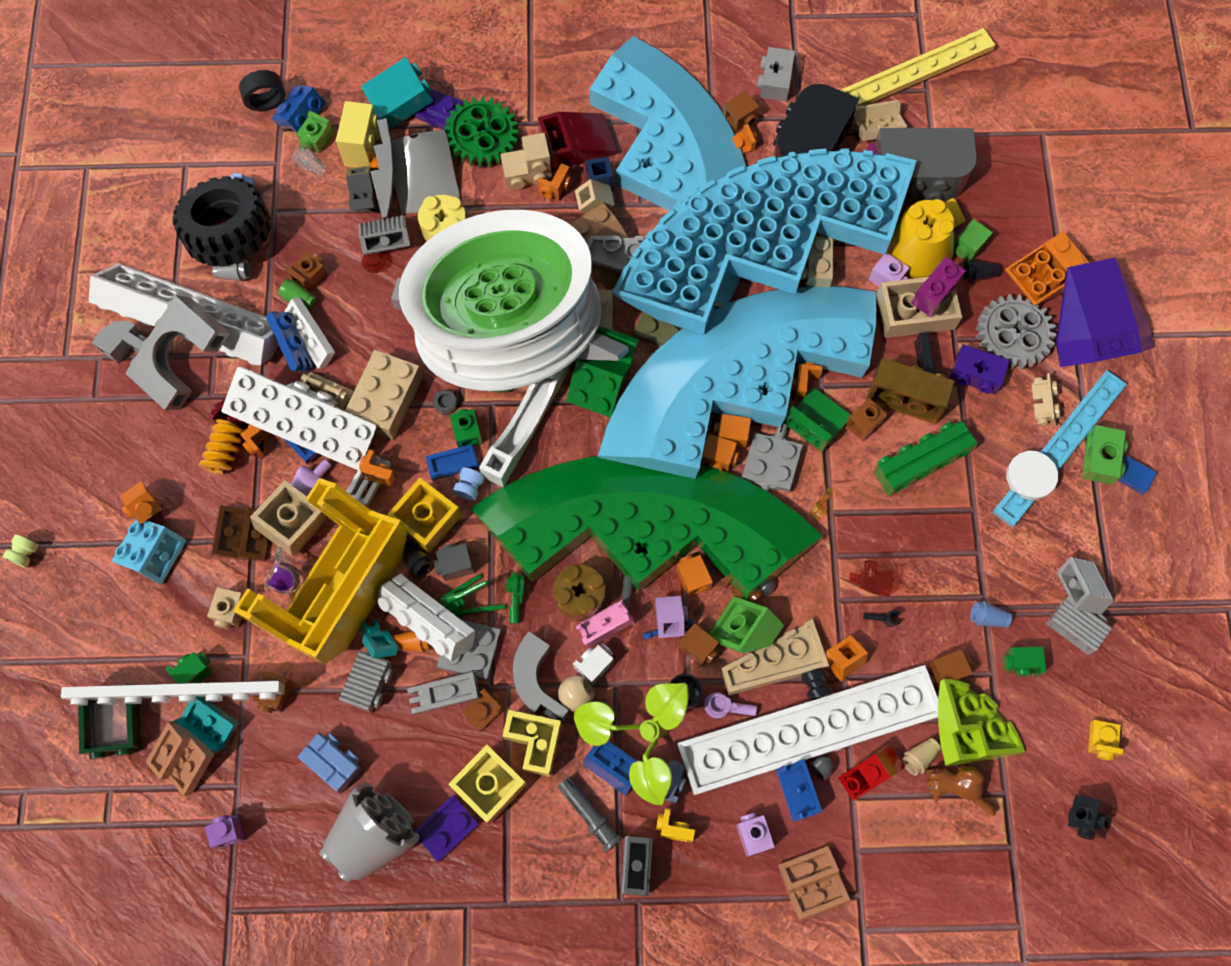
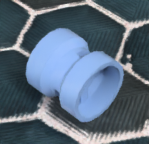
M462 468L459 474L460 480L455 484L453 493L464 499L475 501L478 496L477 489L483 484L485 477L473 469Z

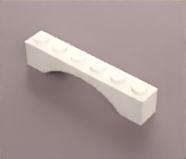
M572 363L554 375L529 385L512 420L497 441L490 447L479 467L485 479L501 487L505 486L569 372Z

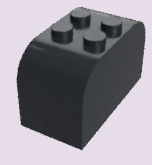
M813 84L804 88L795 103L790 102L785 114L787 115L785 121L781 119L777 126L776 133L778 134L773 143V146H775L773 156L779 158L788 156L790 152L801 154L815 149L838 151L852 125L859 98L825 84Z

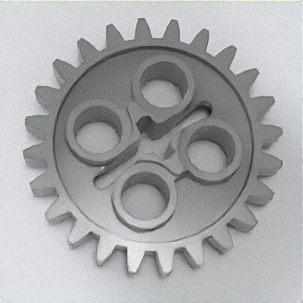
M1011 294L1007 296L1006 300L1001 296L996 302L992 300L988 307L985 306L982 314L977 320L979 323L975 330L980 331L976 339L983 340L979 345L980 348L987 347L986 352L1010 360V369H1013L1018 364L1022 370L1026 363L1031 368L1036 362L1040 363L1050 353L1049 349L1055 344L1052 340L1056 337V333L1052 331L1056 325L1049 324L1053 318L1052 316L1044 315L1047 308L1039 310V304L1036 306L1030 304L1031 301L1028 298L1026 301H1022L1020 294L1015 300H1013ZM1001 317H1005L1009 322L1003 321ZM1025 320L1031 322L1032 325L1027 324ZM999 338L1004 339L1007 344L1002 343ZM1023 342L1029 343L1031 347L1026 346Z

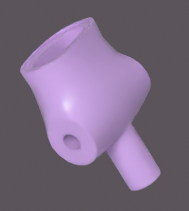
M323 460L314 471L306 466H301L297 470L291 485L308 496L319 478L323 479L322 476L331 467V464Z

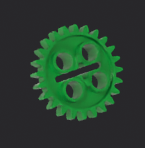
M484 96L481 97L480 102H477L475 97H472V103L470 104L467 100H464L463 107L456 104V112L450 110V118H446L447 126H444L449 149L454 150V157L461 155L462 163L467 159L470 160V166L474 162H478V166L481 168L483 162H486L488 167H491V161L493 160L499 165L500 154L513 152V146H517L519 130H517L518 122L514 121L515 115L509 114V107L502 109L501 101L494 105L493 98L489 102H485ZM494 128H501V130H499V131H496V130H493V129H494ZM464 133L470 134L469 136H462ZM481 145H489V147L483 148Z

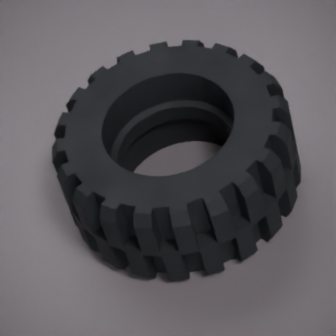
M222 176L221 179L216 177L210 178V181L197 183L198 186L195 188L191 187L186 191L185 196H181L178 200L179 205L175 206L173 212L174 229L188 254L202 264L207 263V265L215 267L217 264H220V266L224 267L229 266L230 263H241L242 259L246 257L249 259L256 250L259 251L263 247V242H266L269 237L271 218L258 190L251 183L237 177L231 179L229 176ZM232 217L230 220L222 224L212 226L216 222L224 218Z

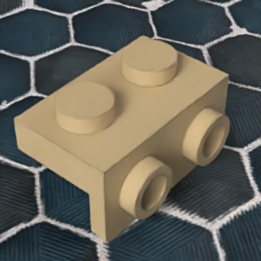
M899 100L858 106L856 108L854 128L862 141L877 139L880 128H907L900 115L901 103Z

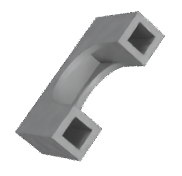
M175 295L169 301L167 309L161 318L156 321L153 331L144 340L142 348L137 356L132 359L130 367L125 373L164 410H180L192 392L172 372L169 366L168 351L172 341L178 335L184 334L203 352H218L230 334L227 329L191 297Z

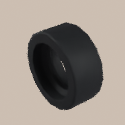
M258 70L244 76L239 83V91L243 103L250 110L268 111L278 107L285 100L286 93L282 80L273 71ZM272 88L265 93L254 94L259 89Z

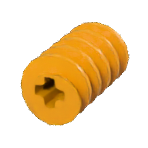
M217 419L216 422L218 424L213 425L212 428L215 433L210 434L209 439L211 442H208L205 446L208 451L202 454L205 460L200 461L199 466L211 473L223 475V470L231 471L232 469L226 462L235 461V458L229 453L238 452L239 449L234 447L233 443L241 444L242 440L236 437V434H241L244 430L234 423Z

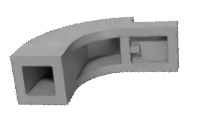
M528 631L514 657L513 679L515 687L524 705L534 715L537 716L539 711L544 708L543 714L545 716L564 722L569 715V710L546 695L539 687L537 680L539 668L551 652L550 645Z

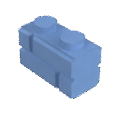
M319 732L298 755V758L336 792L343 793L352 780L362 771L363 768L358 765L360 759L350 750L344 753L338 748L341 742L330 733L325 736Z

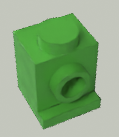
M309 111L307 114L308 118L296 135L301 147L308 151L313 150L320 153L334 132L328 119Z

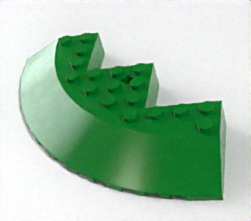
M598 456L586 457L556 464L528 474L496 490L470 508L531 582H534L589 537H592L635 588L641 591L698 545L724 576L730 577L733 586L742 593L747 601L752 594L754 595L823 538L799 513L771 493L741 477L726 471L720 472L719 469L714 467L708 468L709 465L701 463L698 474L693 479L598 458ZM644 550V551H647V554H646V555H644L643 553H639V554H638V551Z

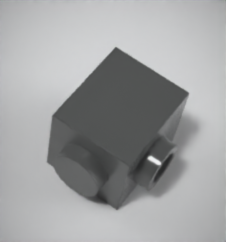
M466 543L457 546L456 544H448L443 546L440 551H436L438 560L433 561L437 575L442 574L445 581L474 573Z

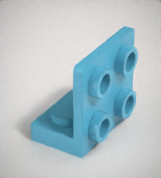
M135 520L130 525L123 542L117 547L112 562L136 571L162 585L187 540L164 526L149 521L140 524Z

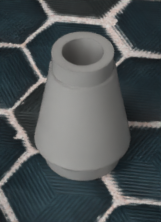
M243 259L241 263H230L229 266L224 267L217 264L216 267L213 266V275L216 279L243 282L245 279L250 278V264L247 260Z

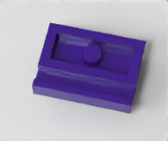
M432 89L429 94L433 102L411 115V117L444 130V126H447L446 118H450V110L456 112V104L463 107V101Z
M452 795L414 833L419 834L420 842L437 862H440L480 824L457 798Z

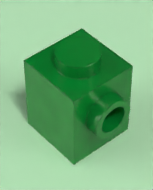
M460 409L454 414L449 415L458 447L473 444V446L483 444L473 409Z

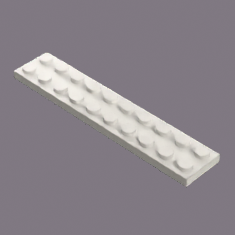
M923 665L692 738L677 745L693 795L695 796L779 769L785 765L794 764L803 759H811L938 718V697L926 666Z

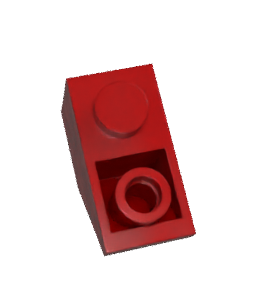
M889 744L838 779L854 801L897 774L905 766Z

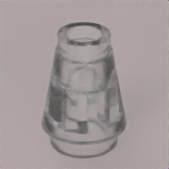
M298 146L291 156V161L294 162L296 167L319 177L327 169V165L307 146Z

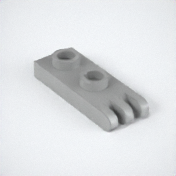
M474 672L407 689L408 694L418 693L419 695L409 699L410 705L420 703V707L411 709L412 715L480 699L476 673Z

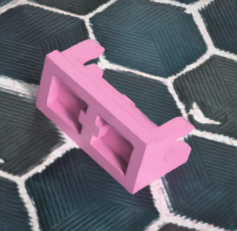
M620 600L576 625V628L583 636L581 639L584 645L592 647L635 623L624 601Z

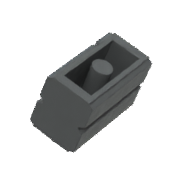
M625 836L621 894L649 896L653 838Z

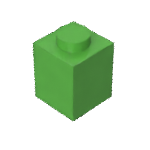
M973 219L954 242L956 255L967 261L973 259L987 244L993 232Z

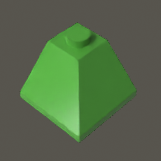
M734 596L709 635L719 642V645L744 654L771 646L784 624L768 608Z

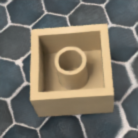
M284 480L250 518L257 531L294 557L326 522V516L305 500L306 495Z

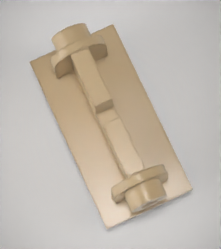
M312 372L308 375L303 374L300 382L309 386V390L316 393L322 391L330 394L332 400L338 402L336 407L344 410L354 392Z
M1047 373L1048 380L1038 377L1034 378L1031 384L1033 400H1043V403L1034 404L1035 422H1038V426H1046L1049 421H1053L1054 427H1057L1056 418H1061L1059 403H1054V396L1058 395L1057 381H1052L1050 373Z

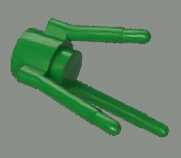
M481 574L446 592L447 594L440 596L442 606L451 613H454L456 617L465 614L506 609L505 604L462 609L463 606H466L464 596L488 585V581L484 580L471 586L482 578Z

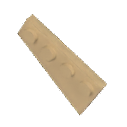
M812 618L805 622L803 626L785 633L784 636L775 640L771 646L748 653L721 668L728 695H733L800 677L814 670L828 669L829 663Z

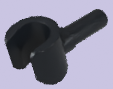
M892 610L886 614L863 613V619L884 622L887 627H895L900 623L893 622L891 615L899 616L901 613L897 610Z

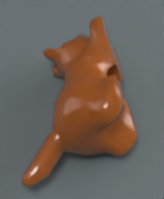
M961 765L955 772H951L946 768L926 769L925 772L930 778L926 781V786L935 801H938L943 794L952 793L966 800L973 801L991 816L996 815L993 806L982 799L984 777L977 768L972 765Z

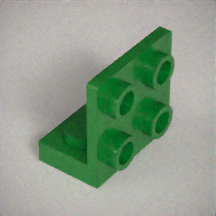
M812 388L796 408L792 406L789 409L783 424H786L796 434L820 452H823L845 426L850 414L816 388Z

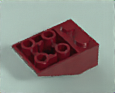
M559 111L537 117L539 134L545 133L552 171L558 169L561 163L571 166L586 162V160L617 153L603 113Z

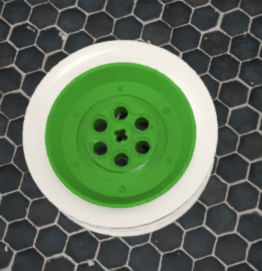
M529 210L488 212L464 219L442 230L428 240L413 255L402 274L399 285L400 305L405 318L414 329L416 347L424 364L436 376L446 382L466 389L481 391L508 390L527 386L548 378L568 366L590 344L598 329L602 310L599 292L591 277L592 260L584 238L567 222L546 213Z

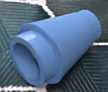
M982 601L981 603H974L970 619L977 626L1008 628L1012 621V614Z

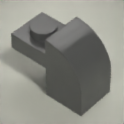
M370 166L349 168L346 171V180L350 194L348 201L350 211L366 212L370 209H376V195Z

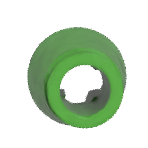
M287 278L278 291V295L282 297V300L290 302L292 298H300L307 309H311L316 300L315 296L294 279L290 280Z

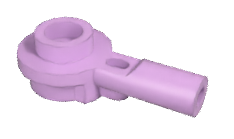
M719 692L710 694L704 702L706 713L715 719L726 716L728 712L756 716L757 706L731 702L730 698Z

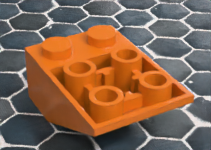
M1062 231L1007 267L1005 271L1031 303L1036 306L1063 293L1067 267L1089 263V261Z

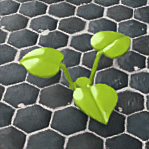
M662 683L652 687L647 693L645 704L648 713L654 716V718L639 724L612 725L615 720V712L609 705L603 702L594 701L579 706L574 712V721L580 736L590 745L601 746L606 744L611 738V730L639 729L641 736L646 741H650L651 744L643 755V761H636L630 766L629 779L634 791L642 799L655 805H663L672 784V772L669 765L663 759L658 757L649 759V755L653 748L658 745L657 739L664 737L668 730L676 728L683 721L689 700L688 684Z

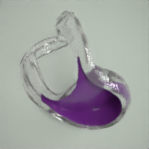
M278 546L275 552L274 568L267 574L264 586L281 594L294 593L302 585L303 576L295 566L291 565V562L284 554L283 548Z

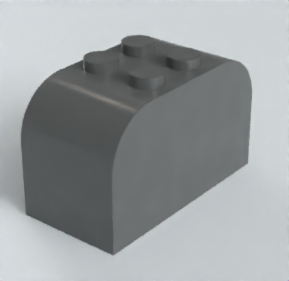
M880 128L874 145L878 155L889 153L917 160L903 201L906 203L935 199L946 202L952 198H957L962 193L976 164L974 128Z

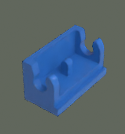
M609 741L601 746H593L585 757L583 765L625 796L632 788L629 771L630 766L636 760Z
M804 759L788 766H782L776 770L793 822L822 813Z

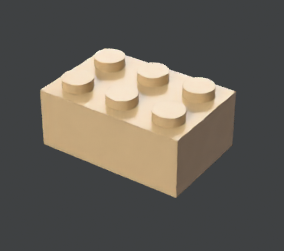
M928 277L881 282L876 299L885 338L915 335L922 332L932 333L955 330L962 319L956 289L952 291L930 318L911 304L917 290Z
M374 350L345 411L376 424V434L394 440L423 378L420 367Z

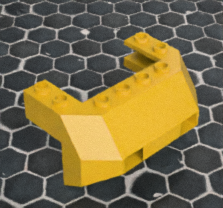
M319 478L305 500L336 522L339 527L289 606L285 610L259 593L256 594L247 588L233 612L301 653L326 664L349 647L359 631L362 621H365L378 600L380 586L389 581L402 561L408 530L401 520L371 511L338 484Z

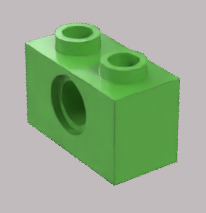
M1095 425L1087 433L1082 479L1112 485L1119 478H1122L1125 471V464L1122 463V458L1128 446V441L1125 440L1126 431ZM1102 452H1106L1110 456V460L1106 459Z

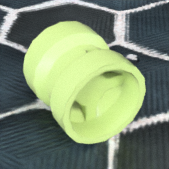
M15 534L11 540L12 549L6 550L2 557L27 568L30 563V559L27 556L35 553L39 545Z

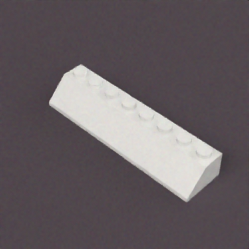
M120 263L90 276V303L98 305L101 309L117 312L122 317L136 319L148 326H155L156 321L161 318L167 309L169 301L175 295L191 297L230 332L219 349L230 357H238L247 360L252 365L261 366L273 357L279 345L265 316ZM184 334L179 335L182 336L185 340L191 341Z

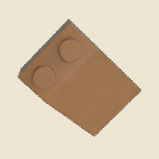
M601 203L570 224L581 234L586 243L590 236L629 238L617 218L604 203ZM592 264V273L605 289L611 290L614 288L619 272Z

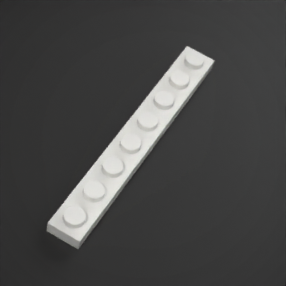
M280 681L62 687L61 698L71 701L70 705H88L90 700H98V704L112 705L115 704V700L124 699L126 704H140L142 699H152V703H168L169 698H179V702H195L196 697H206V701L216 702L222 701V697L233 696L235 701L249 700V696H260V700H275L276 695H284L285 684Z

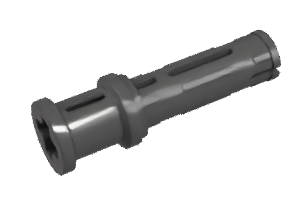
M570 776L557 786L588 825V833L594 835L601 843L604 853L610 851L623 839V836L621 834L618 835L610 826L607 816L599 814Z

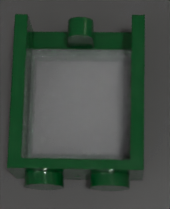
M124 699L115 700V704L112 705L98 704V700H90L88 705H78L79 754L88 755L89 760L106 758V753L116 752V756L133 755V750L142 749V746H140L139 704H126Z

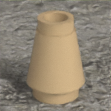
M929 738L927 741L905 752L904 758H902L905 769L914 776H917L919 773L923 774L941 751V747L936 740Z

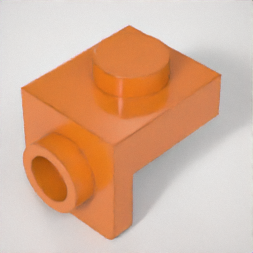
M561 163L552 182L539 177L537 180L538 192L547 199L553 198L559 201L564 190H568L572 182L570 167Z
M811 362L798 364L791 385V391H794V400L802 401L807 393L808 379L819 380L823 370L822 366H817Z
M249 424L248 428L240 434L246 441L242 445L251 456L256 453L262 459L264 454L257 446L272 433Z

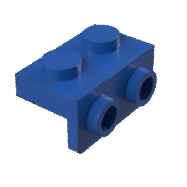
M296 85L290 90L289 96L284 103L277 107L276 113L271 119L276 125L291 127L297 134L308 118V112L312 111L319 114L326 102L313 87Z

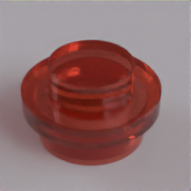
M381 252L363 255L361 263L367 272L378 273L385 266V258Z

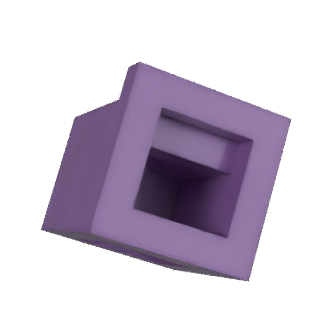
M239 814L230 817L229 815L217 817L212 820L213 823L211 825L205 826L210 848L220 850L245 841Z

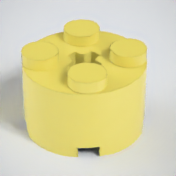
M449 195L426 197L418 212V221L426 241L449 226L466 219L465 210L460 200Z

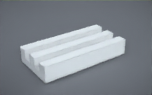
M377 456L375 466L378 463L388 467L391 466L390 461L382 460L381 457ZM359 469L346 492L368 507L380 484L373 482L363 499L361 497L370 481L364 479L354 495L363 478Z

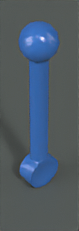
M688 619V621L684 622V628L690 629L694 621ZM658 630L642 633L643 639H649L658 635Z

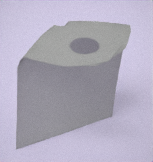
M444 130L416 133L391 141L393 148L394 186L401 214L419 212L423 200L428 196L449 195L457 197L461 201L448 138Z

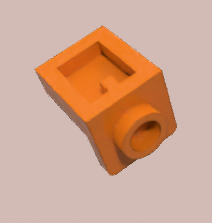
M748 124L743 125L742 132L736 133L732 137L736 148H741L743 154L755 151V146L758 143L757 135L754 130L751 131Z
M369 449L367 455L361 458L359 464L363 478L392 488L395 482L393 471L384 464L378 463L375 466L377 456L374 450Z

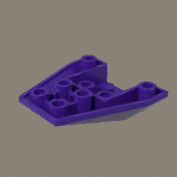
M1115 257L1067 267L1056 339L1060 367L1108 360L1141 353L1154 348L1150 323Z

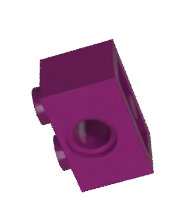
M945 257L917 290L911 304L931 318L960 283L966 270Z

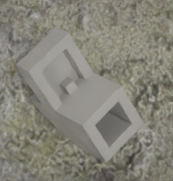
M117 321L104 327L94 338L92 344L101 353L119 364L131 349L139 353L146 338L142 336L143 334L135 324L127 321Z

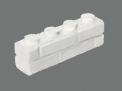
M402 574L380 586L377 600L379 607L396 617L402 626H407L415 632L418 639L425 640L434 647L437 654L444 655L452 662L472 648L476 631Z

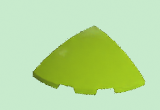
M943 679L940 681L938 696L939 735L945 765L974 763L1025 753L1021 739L1010 721L1005 722L997 712L998 705L986 694L978 695L970 690L969 684L953 679Z

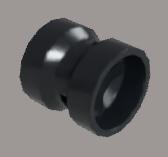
M825 668L801 675L803 684L810 688L806 693L808 701L834 694L832 686L825 685L828 678Z

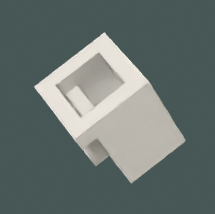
M603 643L600 646L597 645L595 649L590 647L581 656L582 662L579 663L576 660L573 663V667L581 676L588 679L593 686L614 664V659L611 657L613 652Z

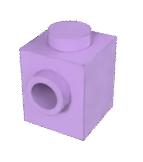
M885 253L872 269L868 280L878 287L881 282L909 279L906 276L909 267L888 253Z
M681 596L655 598L658 637L684 636V622L688 621L687 606H682Z
M755 812L740 817L742 822L738 823L736 827L746 857L774 848L764 815L757 817Z

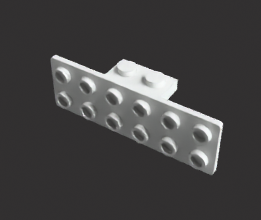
M241 366L236 369L222 407V412L356 470H359L361 458L364 455L366 456L377 428L376 424L337 408L338 402L332 400V396L322 391L316 393L309 390L308 385L298 381L283 385Z

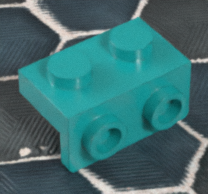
M196 697L195 702H189L182 716L173 720L174 723L185 728L202 741L213 754L226 748L239 722L210 701H206L204 697Z

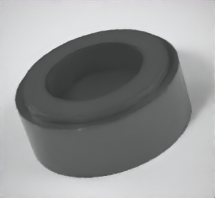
M441 390L435 394L433 405L439 414L450 415L457 410L458 400L452 391Z

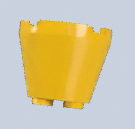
M942 200L919 201L912 205L897 220L886 253L909 267L906 276L912 277L911 279L929 277L945 257L950 260L953 257L954 218Z

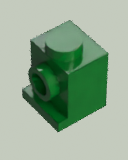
M1012 647L1003 655V669L1007 673L1016 672L1018 677L1031 676L1032 672L1033 677H1040L1047 673L1043 647Z
M203 651L186 654L178 660L177 666L173 668L169 665L165 668L177 684L200 683L214 672L209 667L211 660Z

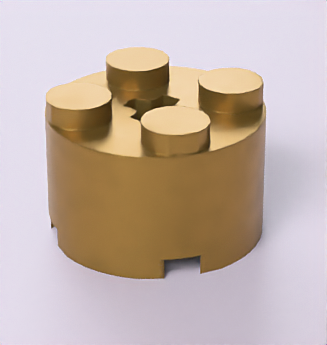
M569 565L555 580L553 587L555 603L559 611L566 618L578 622L585 621L602 610L605 602V585L602 576L595 569L586 565ZM579 589L584 590V594L576 597L575 591L578 592Z

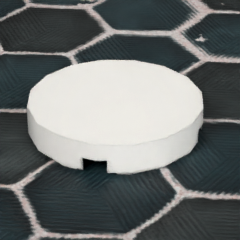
M1026 451L1019 453L1011 460L1006 470V480L1010 489L1021 495L1020 497L1026 500H1039L1045 498L1055 489L1058 482V471L1054 462L1048 456L1037 451Z

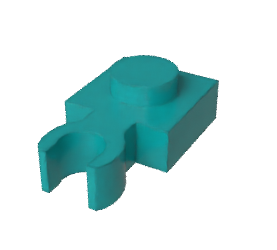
M376 620L372 621L371 627H368L362 621L360 632L363 635L362 643L372 659L397 654L398 646L388 630L380 631L379 623Z

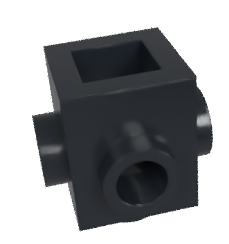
M1075 794L1073 806L1068 813V826L1077 831V836L1092 841L1094 837L1105 839L1107 831L1111 827L1113 807L1101 799Z

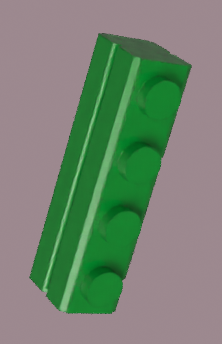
M952 421L948 422L939 429L941 432L935 435L930 432L919 439L920 443L913 447L911 444L903 446L898 450V455L892 458L890 455L881 458L877 462L878 465L874 470V475L882 484L887 495L891 496L973 452L977 442L972 434L969 433L964 422L959 421L956 424H953Z

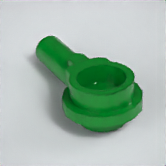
M512 572L511 576L506 578V592L511 594L509 623H519V604H522L524 590L523 575H517L516 572Z

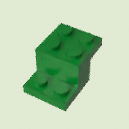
M598 326L596 333L628 346L629 352L619 361L577 359L566 402L611 418L619 393L628 381L639 339Z

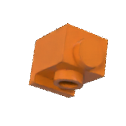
M851 635L826 652L829 669L841 682L846 680L848 675L865 665L868 655L865 646L861 642H857Z

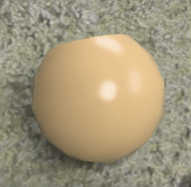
M576 675L566 678L558 690V698L561 705L573 712L579 706L592 702L595 695L588 679Z

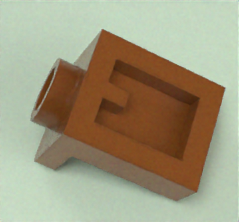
M484 688L480 691V699L474 700L462 712L480 733L503 712L500 706L503 701L493 690L488 693Z

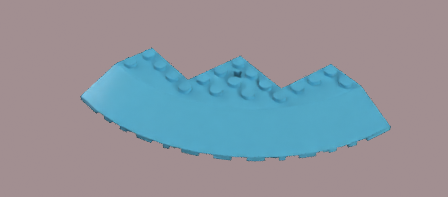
M632 36L611 55L589 89L590 105L642 129L616 170L617 186L670 211L675 209L682 202V199L696 193L707 182L713 179L716 181L726 176L727 172L735 168L746 167L741 148H736L732 137L735 136L732 127L719 106L703 86L681 65L657 48L635 36ZM726 273L716 302L721 303L722 306L730 303L738 287L739 276Z
M815 149L801 154L790 152L788 156L779 158L772 156L758 160L756 164L745 168L744 166L735 168L727 172L726 176L716 181L713 179L701 186L696 193L682 199V202L675 209H671L659 220L657 226L652 231H649L643 242L632 254V258L627 266L624 267L612 295L657 320L704 335L726 273L796 294L816 233L885 255L917 160L889 153L878 155L873 154V151L863 150L862 153L851 152L849 149H840V151Z
M802 286L797 288L796 294L777 289L757 293L713 310L704 335L688 329H681L658 348L634 375L620 397L609 420L598 458L695 479L700 469L710 412L751 418V421L781 427L787 414L795 363L811 362L817 366H822L825 370L863 377L870 366L876 326V292L838 286Z

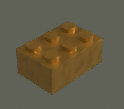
M882 358L873 376L866 400L870 398L873 402L881 404L885 409L936 424L947 407L954 380L948 379L943 374L926 372L918 366L910 367L901 364L896 359Z

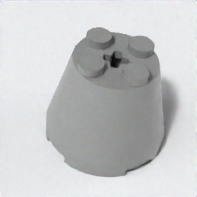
M370 783L358 784L349 794L320 851L323 859L332 863L339 870V876L348 883L353 879L360 881L408 852L419 840V834L414 833L411 826L414 820L407 810L389 793L384 796L374 791V787Z

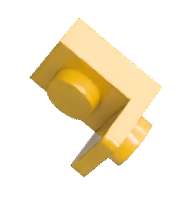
M1097 720L1091 721L1088 753L1097 754L1098 759L1113 761L1115 757L1123 755L1124 749L1119 748L1121 725Z
M665 808L664 814H658L656 830L661 831V838L693 842L695 830L689 829L690 824L674 822L673 826L668 825L671 810L669 808Z

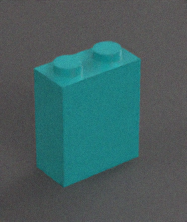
M404 57L361 86L368 101L373 105L375 114H378L379 120L387 119L389 130L433 102L429 94L432 91L431 87L425 79L421 80L420 78L423 74L416 62L411 64L407 57Z

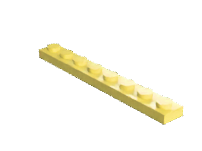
M983 28L840 91L859 98L857 107L868 105L993 51L995 44Z

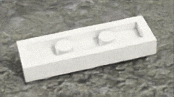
M292 298L284 312H288L292 317L295 328L303 340L305 349L317 368H326L335 351L300 298Z

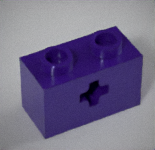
M963 344L956 355L949 379L955 380L959 385H969L978 388L979 391L986 394H996L1002 386L1010 360Z

